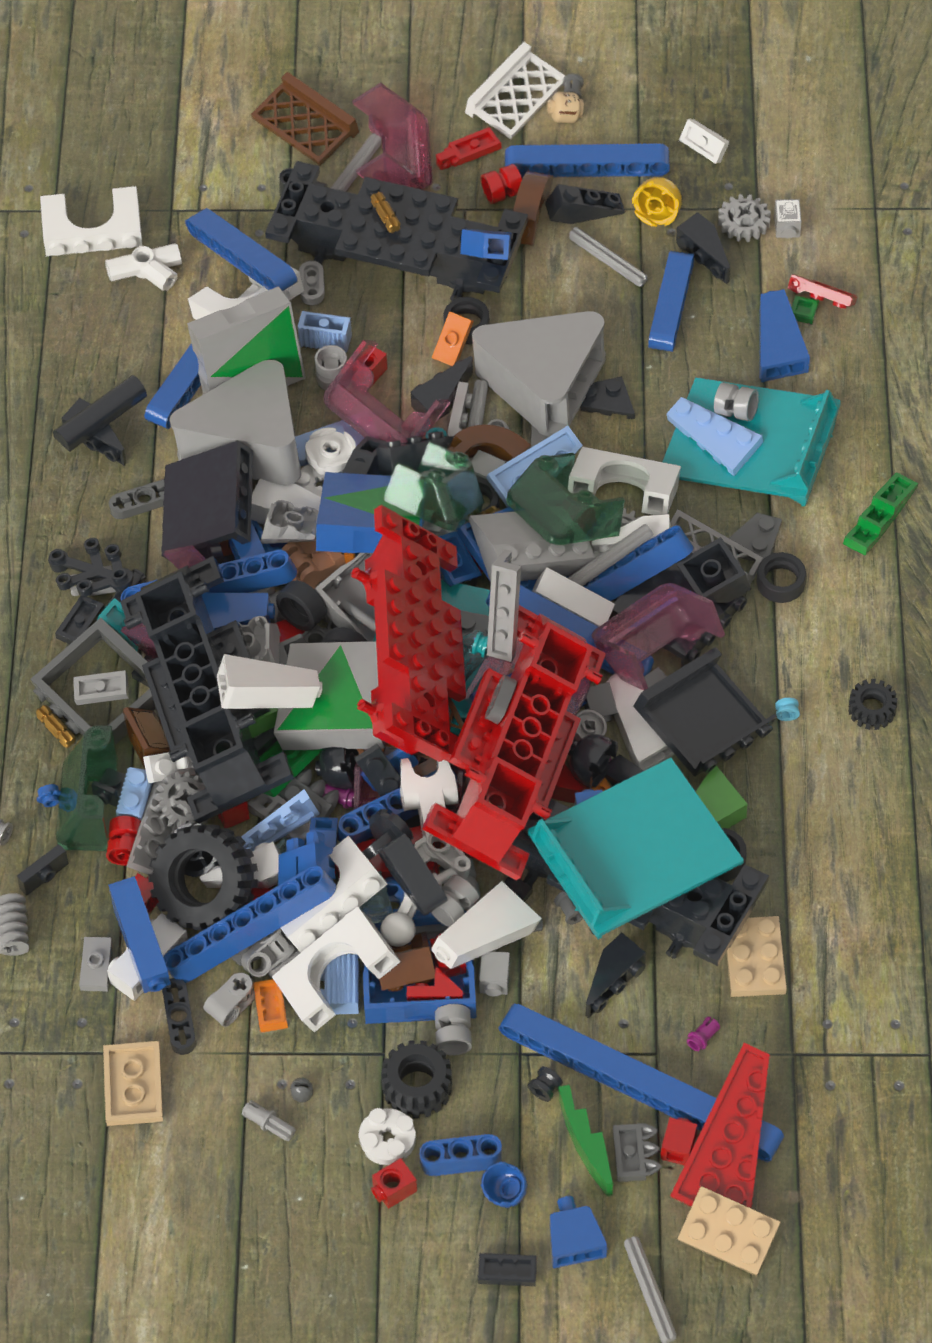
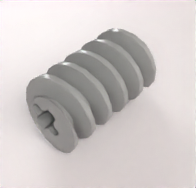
M17 893L0 896V953L3 955L18 956L27 953L29 950V945L27 944L29 937L26 934L28 931L26 922L28 920L25 915L27 908L24 905L26 898Z

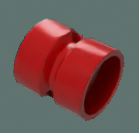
M514 164L500 168L499 173L496 171L485 173L480 178L484 195L490 204L505 200L506 195L510 198L517 196L522 182L521 175Z
M117 816L110 820L106 853L108 861L117 865L127 866L141 820L132 816Z

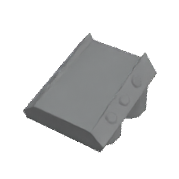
M278 500L274 504L272 503L266 518L261 543L314 541L319 511L308 506L294 507L291 502L285 500Z
M263 616L252 618L248 625L240 624L252 659L279 664L281 634L278 625L269 623Z

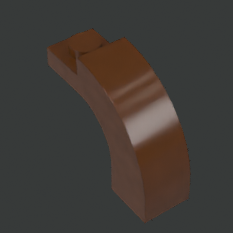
M527 171L522 179L513 211L528 214V222L521 237V244L534 246L541 209L544 201L550 196L553 182L552 175Z
M470 426L454 435L450 448L443 455L445 460L441 470L450 475L464 461L474 457L478 450L507 463L530 449L532 445L515 432L500 426Z

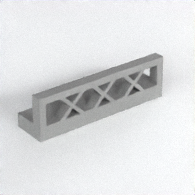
M677 509L671 520V527L676 526L681 517L689 522L691 532L685 533L687 537L692 536L693 541L689 540L694 547L692 553L703 548L698 544L696 534L708 532L712 542L716 540L715 537H721L725 544L731 545L733 555L739 564V559L746 556L756 559L750 572L744 571L749 584H751L757 574L759 564L764 558ZM694 525L701 529L695 530ZM736 549L740 550V551L743 552V553H742V554H737V550H736Z
M504 549L492 564L487 656L512 662L516 657L521 566L511 564L512 551Z

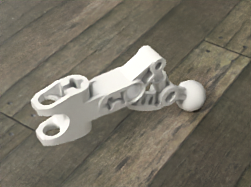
M409 758L401 759L400 795L403 810L418 809L422 829L430 807L434 803L446 808L445 805L458 803L455 775L449 762L443 760L441 762L437 761V772L433 776L428 778L420 777L415 774ZM422 830L423 838L415 842L414 847L425 864L433 861L446 870L438 875L433 873L441 888L442 884L447 882L453 875L466 879L470 872V859L458 848ZM441 842L445 847L437 849L432 846V843ZM405 892L398 911L389 914L381 924V935L391 946L400 947L406 945L415 935L416 929L412 918L417 907Z

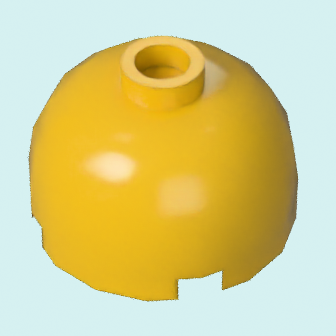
M654 177L647 179L637 188L632 198V204L634 203L636 216L642 222L657 227V224H665L664 226L675 220L681 208L682 199L678 187L672 181L666 178Z

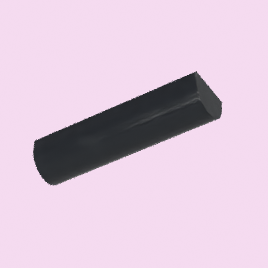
M131 375L53 431L54 438L71 452L145 399L147 392L144 385L136 376Z

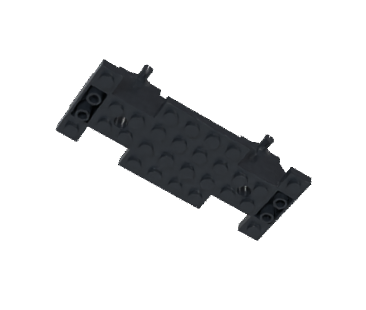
M296 161L265 231L266 239L287 244L292 239L298 244V251L313 255L315 257L313 261L321 265L325 259L345 262L347 257L423 276L437 277V284L454 289L450 297L452 301L460 298L463 292L484 294L485 290L500 293L520 246L521 237L528 222V214L504 209L498 227L453 217L458 206V198L369 177H365L358 194L315 185L320 173V167ZM383 193L386 198L385 201H388L395 213L394 217H397L400 222L401 229L399 231L390 233L387 230L386 224L383 223L376 211L377 208H374L371 203L372 194ZM462 229L512 232L510 258L508 260L489 259L460 254Z
M213 556L191 567L187 565L142 587L134 595L120 601L126 618L124 622L127 629L130 630L143 624L158 654V658L143 664L142 668L171 750L169 752L170 758L175 762L188 756L192 761L194 770L199 774L206 789L187 797L193 818L197 823H202L295 778L284 752L263 762L260 761L248 726L256 724L255 719L270 712V708L226 709L221 707L217 673L224 654L252 659L240 624L236 620L214 630L202 594L209 592L210 588L224 582L217 560Z
M551 799L548 808L552 810L549 818L569 809V807ZM532 813L528 818L525 828L519 832L512 845L530 854L525 866L529 872L523 881L533 887L538 877L547 878V884L565 892L528 835L529 828L537 825L541 819L545 821L544 818ZM744 864L732 885L715 877L628 923L642 930L646 928L649 922L655 924L656 931L668 936L673 941L666 951V954L669 957L672 955L673 959H676L682 947L693 948V955L718 966L754 909L756 901L769 881V875Z

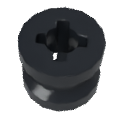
M542 1066L537 1071L538 1076L535 1079H531L528 1083V1088L537 1098L549 1102L554 1097L553 1092L563 1085V1080L555 1071Z

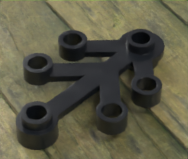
M89 538L84 542L85 550L90 555L92 564L68 557V554L62 549H55L49 554L48 562L52 571L63 572L70 568L83 572L74 576H70L68 573L58 575L56 583L60 590H68L76 585L79 595L81 597H88L94 592L112 587L117 592H123L133 584L134 577L132 571L123 568L120 559L122 553L117 544H110L104 550L107 559L111 561L113 571L103 566L99 552L101 546L97 538ZM96 578H102V579H103V580H100V581H97V582H94V583H91V581H90V580H93V579H96Z

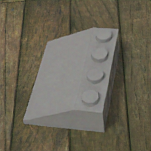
M564 507L473 515L469 517L490 582L492 564L504 549L512 551L511 564L521 566L520 581L538 579L546 567L562 576H571L595 559L587 535Z

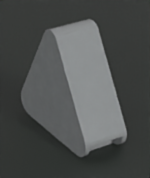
M585 311L479 326L472 333L475 374L481 380L487 381L488 386L540 433L551 436L566 426H570L586 397L590 385L595 381L606 360L603 334L604 319L596 312Z
M264 360L176 410L170 416V425L174 430L178 449V461L238 440L253 450L252 479H263L276 484L290 485L301 477L283 365L278 361Z

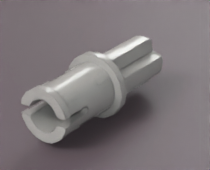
M250 1100L249 1103L247 1102L243 1108L242 1115L261 1126L262 1131L269 1130L286 1141H290L295 1134V1128L276 1117L277 1113L275 1111H269L253 1100Z

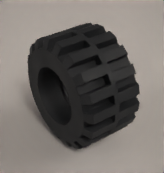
M415 1040L408 1041L409 1045L404 1046L403 1043L397 1045L398 1050L392 1049L388 1053L389 1059H384L383 1068H381L383 1094H385V1100L387 1104L392 1105V1109L401 1110L406 1116L413 1114V1118H419L420 1114H424L426 1118L431 1116V1111L433 1110L436 1113L439 1112L441 1104L446 1105L449 1101V1095L452 1093L451 1063L449 1059H446V1053L443 1050L438 1052L437 1045L432 1043L431 1046H427V1041L422 1040L420 1044H415ZM412 1072H424L432 1077L428 1084L421 1087H411L402 1082V1079Z

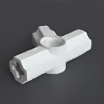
M175 243L154 249L140 246L130 255L105 260V264L111 281L136 275L139 278H147L161 290L168 291L177 280V273L169 267L180 265L182 261L178 245Z

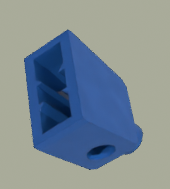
M572 1196L558 1199L557 1204L560 1212L550 1214L553 1269L607 1257V1244L589 1206L576 1208L574 1197Z

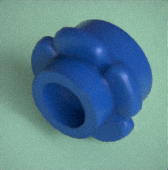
M55 784L42 786L37 791V802L42 803L45 807L56 806L59 800L62 799V792L59 791V787Z

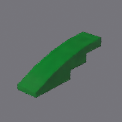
M896 472L873 496L870 506L859 516L856 526L845 536L843 545L866 555L901 512L916 490L918 483Z
M570 1085L559 1086L561 1110L575 1149L588 1172L606 1196H612L613 1181L603 1132L591 1134L586 1108L575 1110Z

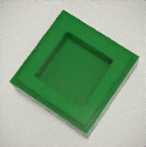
M795 295L791 308L796 321L813 325L819 301Z

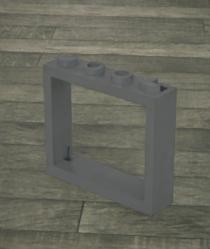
M99 618L34 675L31 681L35 687L33 692L38 696L39 700L42 702L47 700L51 704L49 708L58 718L63 716L68 721L66 722L67 726L74 734L77 735L80 732L85 737L83 741L89 748L93 750L96 748L102 755H105L127 735L124 714H120L98 734L49 687L50 684L100 640L105 641L147 681L142 665L147 663V661L102 618ZM150 689L129 707L154 711L156 706Z

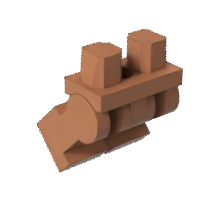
M316 537L314 541L288 542L281 549L288 553L297 567V575L292 581L299 580L305 582L313 589L322 580L327 579L338 568L345 565L344 556L341 552L316 551Z

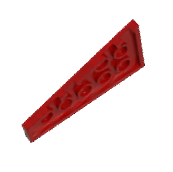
M743 1043L670 1195L671 1198L692 1207L702 1186L748 1208L752 1207L770 1054Z

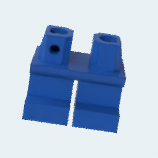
M318 831L306 833L307 845H305V840L300 838L286 840V852L278 855V886L311 866L321 867L332 880L335 879V869L329 867L328 855L332 854L333 848L325 846V835Z

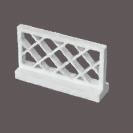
M525 42L468 98L465 113L473 118L477 115L510 139L563 86V78L565 77V75L530 52L531 46ZM531 61L538 66L539 71H527L526 65ZM552 76L558 81L556 84H545L544 77ZM528 77H540L541 84L529 85ZM514 78H524L525 85L513 86L512 80ZM526 91L527 99H515L514 92ZM530 91H543V97L532 99ZM500 92H510L511 100H499L498 94ZM529 105V112L517 113L516 106ZM496 106L497 114H488L483 109ZM500 106H512L513 113L501 114ZM515 119V126L511 130L503 125L502 120Z

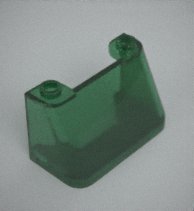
M98 725L89 728L64 759L56 839L57 843L65 850L107 851L109 838L104 821V804L98 796L88 795L89 781H100L108 767L117 770L118 757L112 726Z

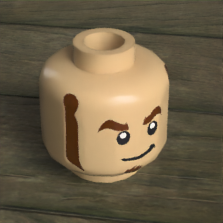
M556 92L552 100H548L547 112L551 114L552 119L557 123H575L583 114V100L579 99V96L574 92Z

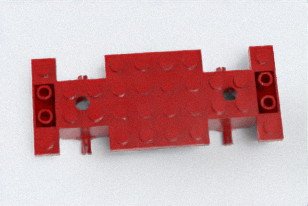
M380 505L374 509L375 531L382 534V537L372 556L365 560V572L358 567L354 568L351 572V577L362 582L364 585L367 604L375 608L378 687L371 690V703L361 699L357 704L359 706L357 709L370 716L373 725V736L410 755L419 751L439 762L445 760L464 769L449 761L458 736L450 733L448 697L458 702L466 698L461 610L442 600L440 567L449 572L458 568L457 549L452 543Z
M520 605L518 610L517 637H519L518 641L524 644L511 675V678L517 680V684L508 708L499 724H495L485 718L495 688L503 676L488 668L484 672L449 760L466 770L465 776L471 778L458 812L455 814L434 803L430 807L422 830L515 880L521 878L530 854L512 845L519 832L525 828L528 818L532 813L545 820L549 818L552 810L548 808V805L581 721V718L566 711L571 697L577 692L580 682L584 677L596 685L600 683L603 674H600L599 671L606 655L603 651L588 644L586 639L548 617L542 614L536 615Z

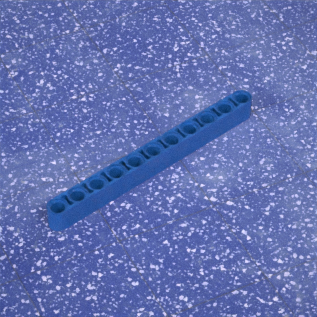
M512 1004L499 1026V1031L505 1037L675 1119L686 1118L692 1123L697 1124V1129L700 1131L717 1099L520 1004ZM763 1120L757 1158L763 1161H771L784 1138V1134L779 1128Z

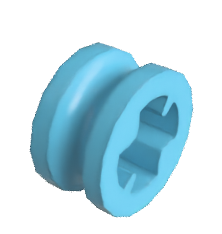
M782 698L775 703L777 718L781 721L797 719L800 716L798 700L795 698Z

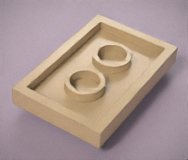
M779 916L748 918L733 944L726 952L731 997L786 994Z
M159 1041L103 1045L107 1126L163 1122Z
M701 1186L679 1234L678 1241L757 1276L780 1222Z

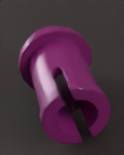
M327 784L325 785L323 796L332 790H338L339 804H342L346 809L355 806L358 793L354 792V789H337Z
M707 1016L695 1031H691L688 1034L687 1044L691 1049L697 1052L704 1050L707 1047V1042L720 1030V1024L714 1018L710 1022L712 1018Z

